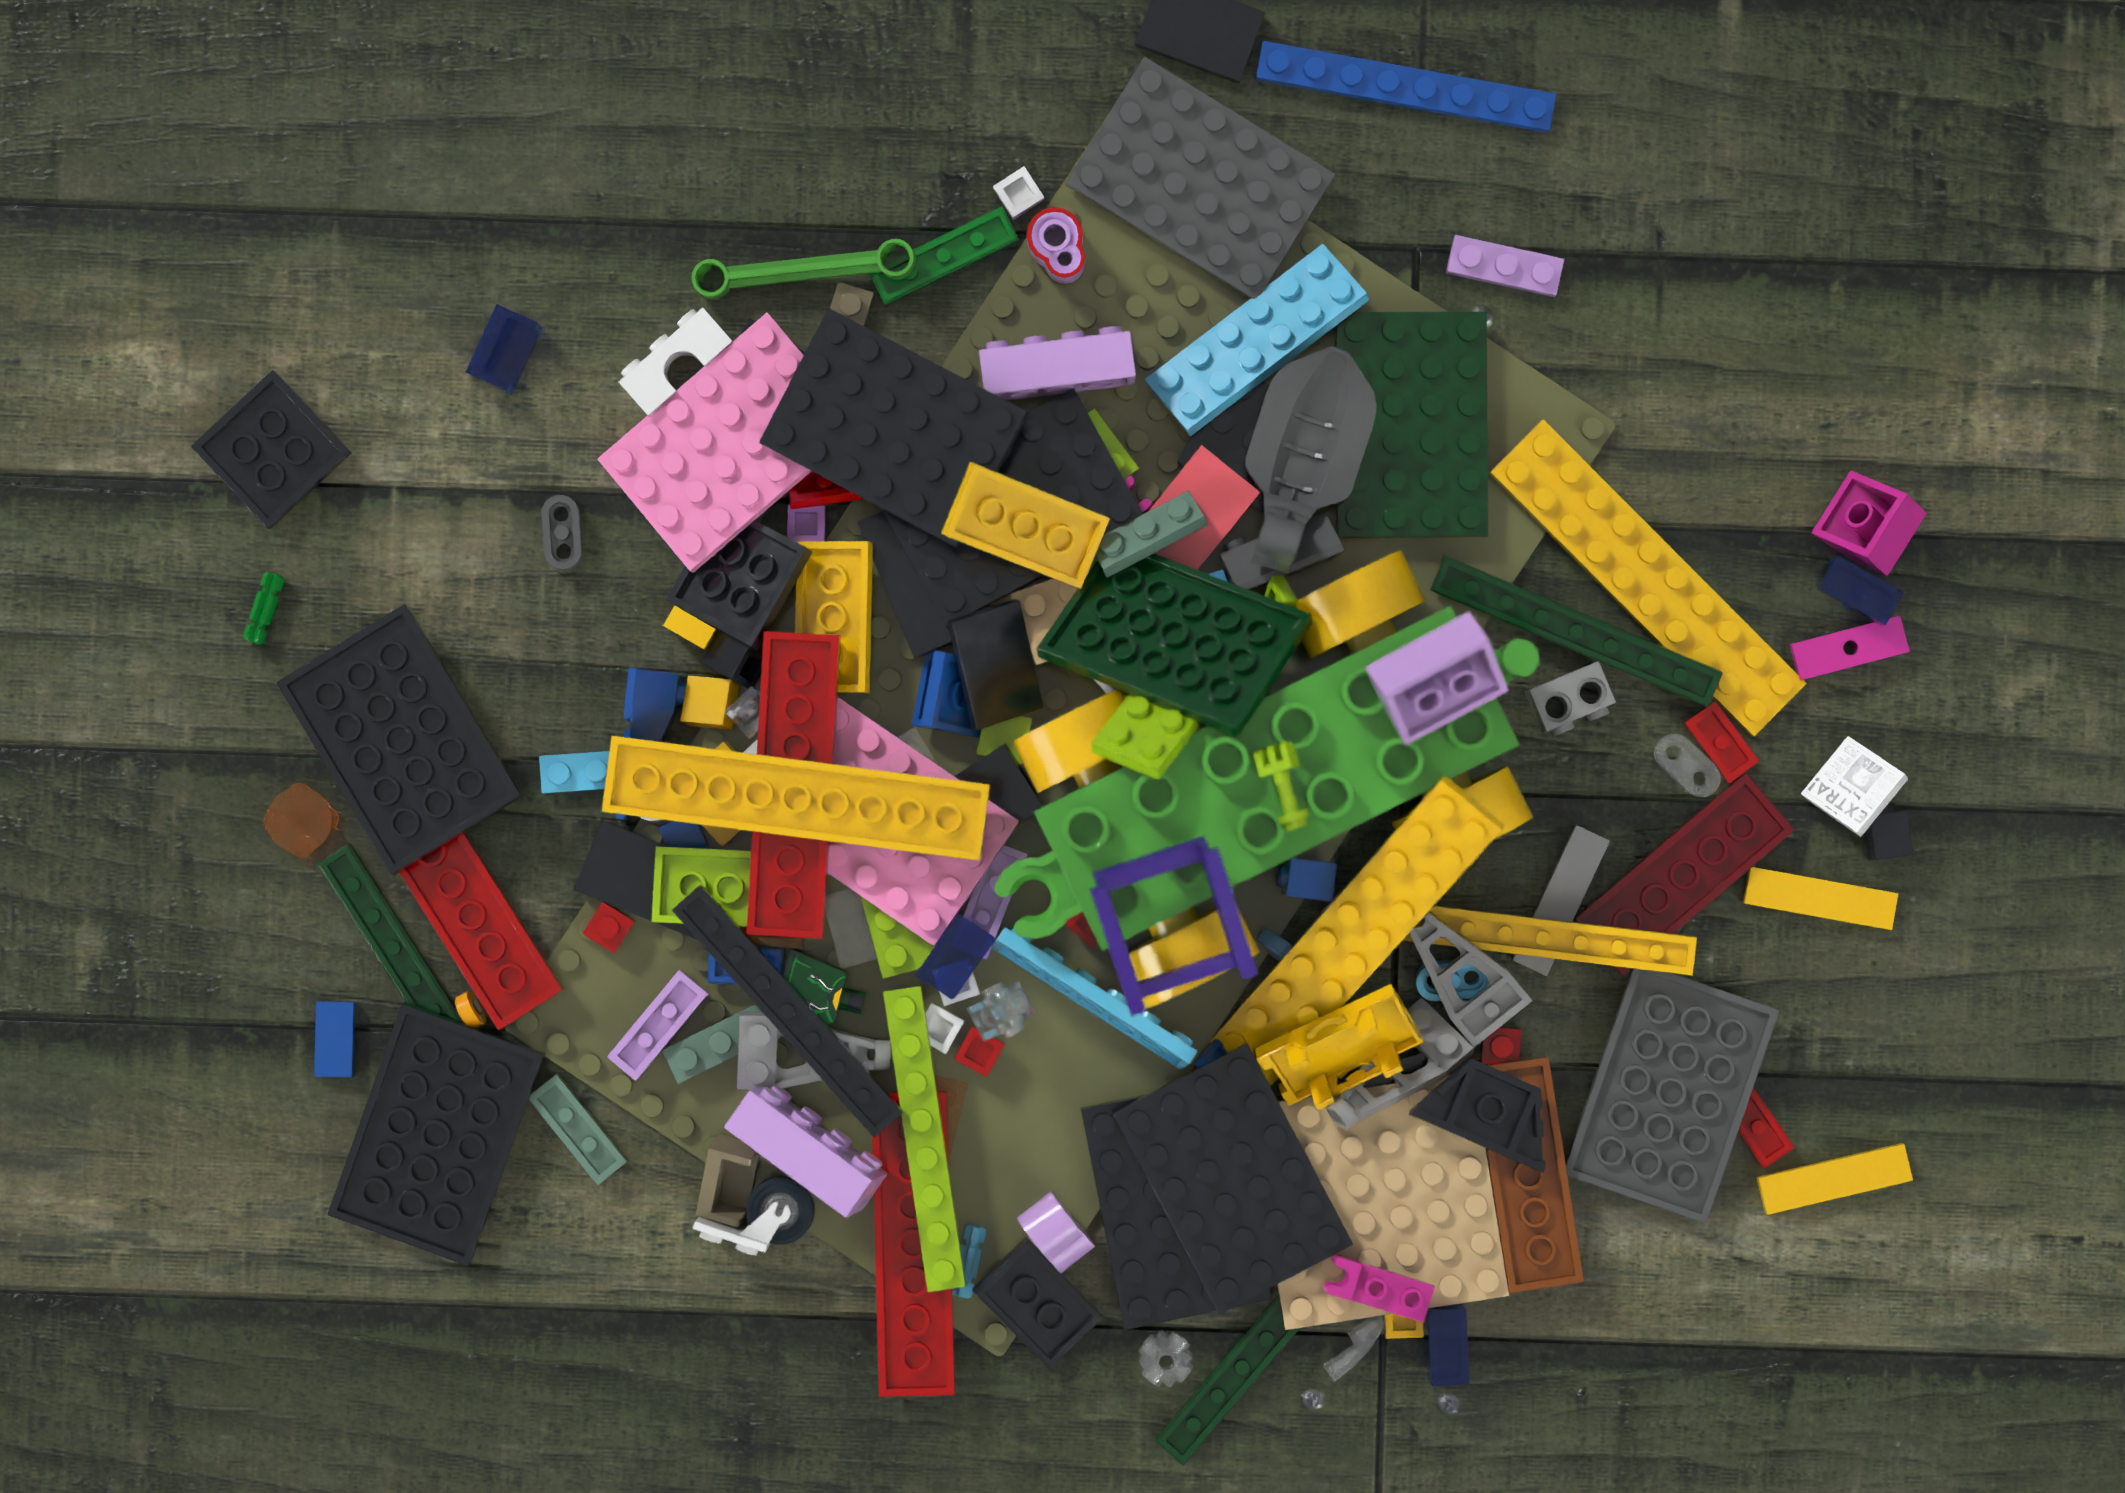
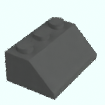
M1323 512L1318 515L1314 513L1304 526L1288 574L1251 562L1258 539L1246 543L1245 538L1241 537L1223 545L1225 552L1220 553L1218 557L1229 583L1253 591L1268 585L1271 576L1284 575L1285 578L1339 557L1345 550L1329 518Z

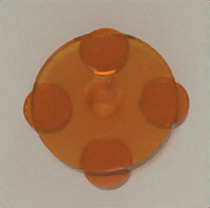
M300 782L292 784L289 789L278 794L269 805L268 811L263 817V826L269 832L272 840L279 847L292 852L300 858L310 856L314 849L326 841L331 829L335 828L339 823L338 812L330 808L327 800L318 792L310 789L307 784Z

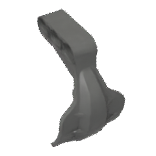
M1328 347L1287 363L1276 373L1266 392L1245 458V468L1263 492L1265 521L1251 562L1288 574L1304 526L1313 514L1319 509L1347 500L1352 492L1374 425L1376 400L1373 389L1351 355L1345 350Z

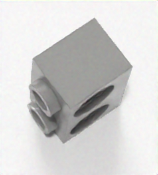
M1599 661L1525 691L1542 733L1552 730L1554 736L1575 728L1573 721L1583 716H1586L1590 722L1609 714L1607 706L1616 703ZM1585 683H1591L1597 688L1598 697L1592 704L1585 703L1580 697V689ZM1551 697L1561 700L1564 706L1562 715L1557 719L1550 717L1545 710L1546 702Z

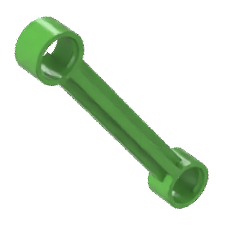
M890 239L885 241L878 250L737 266L726 267L718 260L706 259L695 266L692 272V284L703 297L716 300L724 297L731 288L883 272L891 279L900 280L908 277L914 271L916 256L912 248L905 241ZM896 246L904 247L910 257L907 267L899 272L890 271L883 265V263L887 262L888 255L892 251L897 250ZM713 266L719 267L725 277L722 287L715 292L703 290L699 283L703 282L705 274L713 270Z

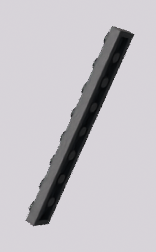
M702 884L672 909L674 914L873 1137L877 1136L903 1112L900 1106Z

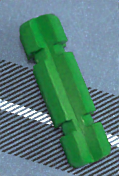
M265 572L260 583L263 587L261 591L257 592L249 616L251 623L246 625L243 634L244 640L258 645L264 643L268 632L265 630L266 625L270 626L279 597H276L277 591L281 592L285 581L283 576L272 572Z

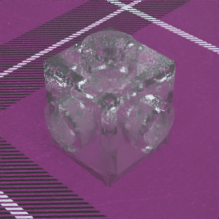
M1019 981L1007 987H1004L1003 983L999 982L983 990L984 999L966 1008L984 1042L1002 1033L1007 1039L1026 1029L1023 1022L1036 1015Z
M1161 1329L1156 1337L1150 1334L1138 1351L1141 1354L1139 1358L1140 1366L1144 1368L1141 1374L1157 1387L1162 1382L1169 1388H1171L1175 1381L1181 1384L1194 1367L1190 1363L1193 1358L1192 1352L1188 1349L1191 1344L1174 1331L1169 1335ZM1164 1355H1169L1174 1360L1169 1368H1163L1159 1364L1160 1358Z

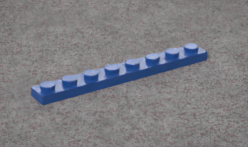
M1267 41L1262 42L1256 75L1257 81L1545 133L1550 131L1556 98L1555 93Z

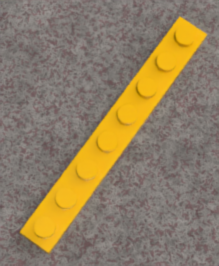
M1436 905L1429 910L1430 913L1481 950L1693 975L1697 937ZM1425 917L1415 927L1422 926L1425 922ZM1410 933L1403 939L1404 941L1413 942ZM1440 937L1432 943L1455 947L1444 937Z

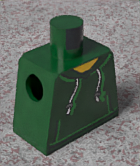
M794 948L790 950L784 977L826 1024L834 1025L836 1023L839 1010L861 1015L866 993L845 988L849 974L848 971Z

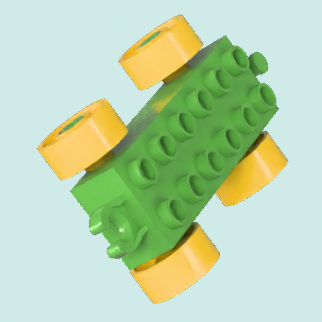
M1401 550L1297 600L1295 608L1312 615V625L1301 640L1310 659L1345 642L1352 655L1265 697L1239 737L1211 726H1206L1196 731L1159 780L1092 753L1091 742L1129 695V693L1119 689L1097 698L1013 741L1015 749L1037 793L1071 777H1074L1079 787V790L1034 811L1053 851L1039 858L1030 857L1015 861L1001 873L995 884V893L1000 897H1006L1015 893L1021 884L1029 880L1041 881L1050 889L1052 898L1048 909L1040 915H1027L1020 918L1014 925L1015 933L1020 937L1034 939L1048 936L1061 928L1067 919L1083 912L1102 951L1109 947L1090 892L1091 888L1097 887L1092 872L1204 836L1210 849L1218 847L1230 887H1233L1419 794H1422L1424 798L1444 775L1504 824L1502 830L1494 839L1533 818V815L1508 765L1474 780H1471L1467 773L1468 770L1520 745L1497 698L1484 703L1405 746L1381 703L1365 668L1456 619L1457 617L1452 607L1445 608L1397 632L1391 619L1426 602ZM1524 639L1510 641L1498 650H1493L1506 685L1513 678L1529 676L1539 664L1537 648L1533 643ZM1285 741L1293 743L1300 764L1298 767L1288 769L1291 787H1293L1292 791H1294L1299 810L1307 809L1309 816L1306 817L1308 825L1285 831L1283 824H1279L1277 818L1285 814L1273 774L1260 778L1254 759V752L1263 748L1267 751V748L1272 745L1280 747V744ZM1413 810L1391 822L1395 830ZM1202 861L1109 891L1124 940L1146 929H1149L1153 937L1128 951L1138 981L1230 951L1217 908L1215 907L1200 915L1197 914L1194 908L1195 905L1213 897ZM1237 906L1253 957L1260 950ZM1226 971L1144 997L1142 1000L1145 1009L1180 995Z

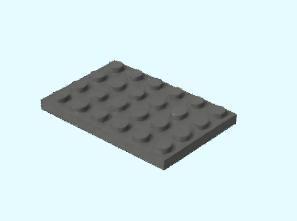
M1144 56L1070 175L1066 186L1247 298L1255 299L1261 295L1333 180L1335 173Z
M1633 968L1565 1162L1567 1176L1707 1223L1780 1010L1673 973Z

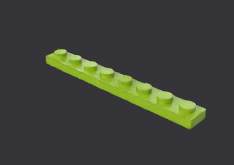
M922 986L884 991L883 995L900 1108L903 1110L901 1116L928 1292L965 1287L966 1280Z

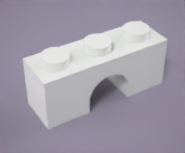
M703 307L698 312L692 309L686 313L677 323L680 327L670 337L666 334L659 337L649 347L651 353L641 362L639 359H635L622 370L621 374L624 377L619 383L648 416L654 413L655 410L677 392L668 379L669 367L675 359L682 356H692L706 366L733 342Z

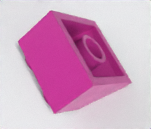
M1850 470L1811 534L1859 565L1888 576L1927 513L1907 493Z

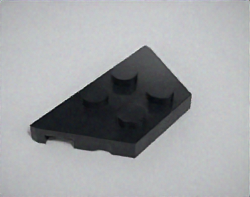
M1468 1059L1409 1112V1115L1536 1171L1543 1173L1545 1171L1546 1163L1543 1160L1542 1153L1544 1131L1543 1121L1540 1118V1109L1542 1108L1541 1089L1474 1059Z

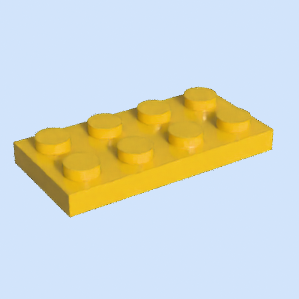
M970 462L941 533L1081 589L1110 518Z
M797 541V543L808 548L813 553L796 581L795 633L840 635L838 693H870L873 542Z

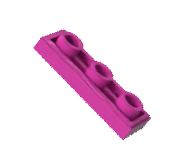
M1900 616L1789 645L1800 680L1910 652ZM1845 642H1850L1853 645V653L1851 655H1847L1843 650Z

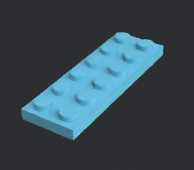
M1322 244L1266 286L1261 295L1255 299H1249L1148 376L1145 381L1191 437L1368 302V294L1327 247Z
M1005 927L991 949L1179 1070L1191 1063L1197 1050L1191 1047L1193 1041L1177 1030H1173L1172 1033L1167 1032L1158 1026L1161 1020L1148 1011L1131 1017L1125 996L1113 989L1105 992L1094 985L1097 981L1095 977L1080 968L1074 972L1063 965L1065 959L1057 952L1047 947L1042 951L1032 945L1033 938L1018 936L1014 928L1010 931Z

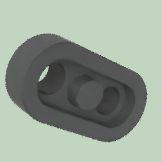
M555 495L544 503L541 511L544 555L552 567L566 571L575 568L583 557L581 513L579 506L573 499L565 495ZM560 508H566L568 511V518L563 522H559L556 519V512ZM563 545H568L571 548V554L566 559H561L558 555V550Z

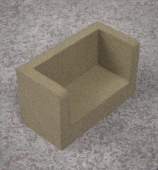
M719 1134L708 1148L695 1216L739 1227L746 1217V1206L754 1188L760 1154L739 1139Z

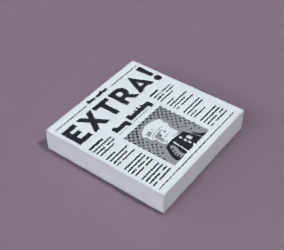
M1848 736L1802 791L1801 795L1861 837L1908 778L1903 772Z

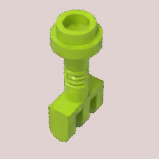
M1285 741L1280 744V747L1272 745L1267 748V751L1263 748L1254 752V759L1260 778L1273 774L1277 790H1279L1278 793L1280 794L1279 797L1281 798L1280 801L1285 814L1277 817L1279 824L1284 825L1285 831L1308 825L1306 817L1309 816L1308 810H1299L1288 769L1300 766L1293 743Z

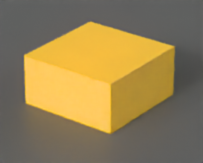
M677 606L673 607L663 624L664 627L706 651L718 632L717 629Z
M688 676L680 721L691 727L732 730L740 685L731 679Z

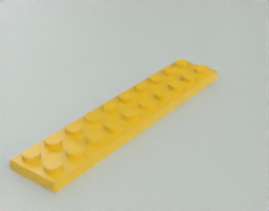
M1544 419L1489 472L1535 521L1659 645L1723 672L1712 698L1751 737H1754L1807 684L1804 680L1799 679V675Z
M612 736L602 812L980 861L990 785Z
M1444 775L1217 1031L1210 1043L1214 1039H1218L1223 1044L1224 1049L1229 1052L1247 1042L1271 1086L1279 1077L1273 1068L1265 1071L1257 1058L1255 1048L1343 1007L1499 834L1504 824Z

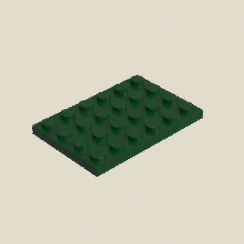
M1353 312L1336 325V348L1345 350L1351 355L1373 389L1376 400V415L1352 492L1347 500L1337 504V536L1339 538L1488 537L1487 312Z
M1153 553L1108 578L1098 561H1096L1087 574L1081 589L1078 588L1036 649L1039 658L1136 697H1144L1149 702L1168 710H1176L1183 716L1239 737L1311 627L1312 615Z

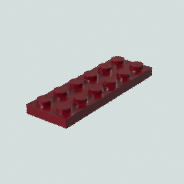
M1743 773L1574 917V920L1578 923L1674 934L1795 830L1746 773ZM1614 966L1622 976H1625L1633 969Z

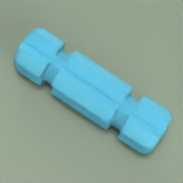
M972 1224L965 1226L962 1239H965L966 1242L965 1245L961 1244V1253L966 1286L953 1288L954 1296L961 1298H970L972 1296L974 1283H971L972 1278L977 1276L982 1253L979 1245L980 1243L984 1244L986 1229L984 1227Z

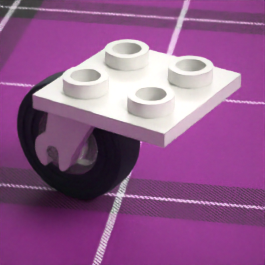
M775 1176L762 1181L750 1194L746 1206V1216L749 1225L746 1227H734L698 1217L693 1229L701 1231L699 1237L707 1241L720 1244L722 1239L737 1243L735 1249L750 1255H757L758 1251L765 1253L770 1244L786 1245L803 1237L814 1219V1201L809 1190L793 1178Z

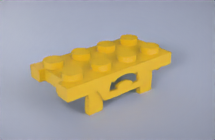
M1389 984L1255 1048V1051L1265 1071L1273 1068L1282 1083L1278 1084L1288 1106L1312 1095L1317 1110H1321L1335 1103L1333 1097L1382 1073L1388 1078L1403 1071L1398 1054L1423 1043L1424 1040L1419 1028L1392 984ZM1371 1062L1376 1066L1368 1072L1367 1070H1358L1345 1079L1347 1082L1337 1085L1338 1078L1342 1079L1345 1074L1357 1067L1370 1065Z

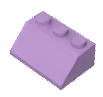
M1470 612L1461 615L1365 667L1381 703L1405 746L1509 691L1490 641Z

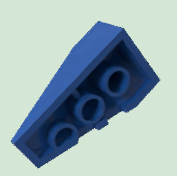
M629 668L624 718H626L627 722H630V729L625 730L624 738L664 743L677 715L678 705H683L687 683H681V675ZM616 813V819L628 820L630 816Z

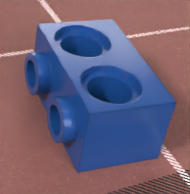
M1290 858L1286 860V865L1279 864L1276 886L1283 887L1282 894L1286 896L1332 902L1337 864Z

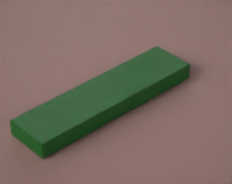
M1003 206L913 249L916 256V266L908 277L895 280L887 277L883 272L869 274L886 307L1019 242V239ZM907 252L883 265L893 272L902 271L909 263V254Z

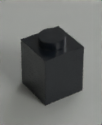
M718 630L701 663L752 691L761 676L762 653Z
M1888 804L1864 833L1868 860H1882L1914 855L1907 810L1895 811V805Z

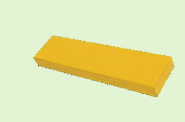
M1751 867L1748 870L1742 903L1892 930L1899 893Z
M1903 1143L1756 1177L1764 1212L1767 1215L1913 1181L1905 1144Z

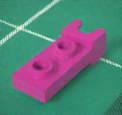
M1339 1254L1332 1256V1261L1335 1265L1345 1270V1277L1341 1282H1324V1292L1424 1323L1435 1288L1433 1284L1359 1262Z

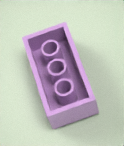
M1112 326L1099 329V334L1084 337V331H1072L1062 333L1061 340L1047 341L1046 336H1032L1024 338V344L1009 346L1008 340L986 343V349L979 350L983 387L1002 399L1011 401L1059 395L1071 389H1075L1076 392L1134 385L1136 374L1130 331L1122 332L1121 326Z
M773 1085L771 1089L762 1086L749 1090L724 1128L845 1218L863 1210L888 1174L881 1168L883 1163L873 1154L867 1151L860 1153L850 1145L852 1140L840 1130L833 1129V1131H830L820 1123L822 1121L821 1116L812 1109L805 1106L801 1109L790 1101L792 1096L785 1089H780Z

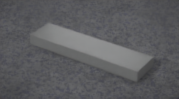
M1574 825L1532 917L1572 922L1610 841L1580 826ZM1514 954L1512 957V961L1544 976L1548 975L1555 960Z

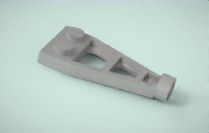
M1428 911L1424 916V924L1420 927H1414L1409 933L1450 1020L1470 1044L1475 1047L1533 1000L1507 968ZM1440 937L1448 939L1460 951V956L1445 968L1437 964L1429 950V946ZM1464 965L1474 966L1488 977V985L1468 1001L1458 997L1452 984L1453 974Z
M1422 997L1407 1010L1419 1028L1424 1040L1423 1043L1415 1047L1428 1059V1063L1411 1074L1399 1072L1390 1076L1396 1083L1395 1086L1379 1097H1373L1364 1088V1084L1367 1081L1344 1091L1335 1100V1103L1326 1108L1330 1117L1343 1130H1348L1356 1122L1446 1078L1474 1054V1048ZM1371 1062L1370 1065H1362L1360 1070H1367L1368 1072L1376 1066Z
M740 1012L737 1089L752 1090L762 1086L771 1089L773 1085L783 1089L822 1079L807 1062L801 1066L787 1069L779 1067L776 1063L777 1041L783 1035L764 1013ZM830 1028L867 1070L889 1071L891 1058L890 1040L874 1041L870 1038ZM869 1049H873V1060L867 1058Z

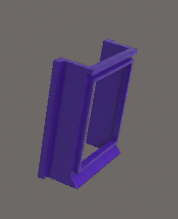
M1204 836L1092 872L1097 887L1091 888L1090 892L1131 1017L1146 1012L1142 998L1235 967H1238L1243 980L1258 975L1218 847L1210 849ZM1202 861L1230 951L1138 981L1109 891Z

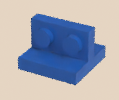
M939 651L925 655L912 725L980 738L981 729L975 730L971 728L955 655Z

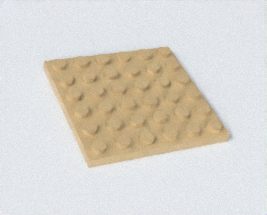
M1446 1078L1356 1122L1348 1130H1343L1334 1122L1327 1112V1107L1317 1110L1312 1096L1288 1106L1285 1100L1278 1101L1354 1244L1336 1254L1433 1284L1435 1288L1428 1308L1509 1296L1486 1148L1409 1115L1410 1110ZM1396 1083L1364 1088L1373 1097H1379L1393 1088ZM1342 1093L1333 1096L1334 1100L1341 1096ZM1332 1256L1278 1284L1285 1330L1394 1313L1324 1292V1282H1341L1345 1277V1270L1335 1265L1332 1261Z

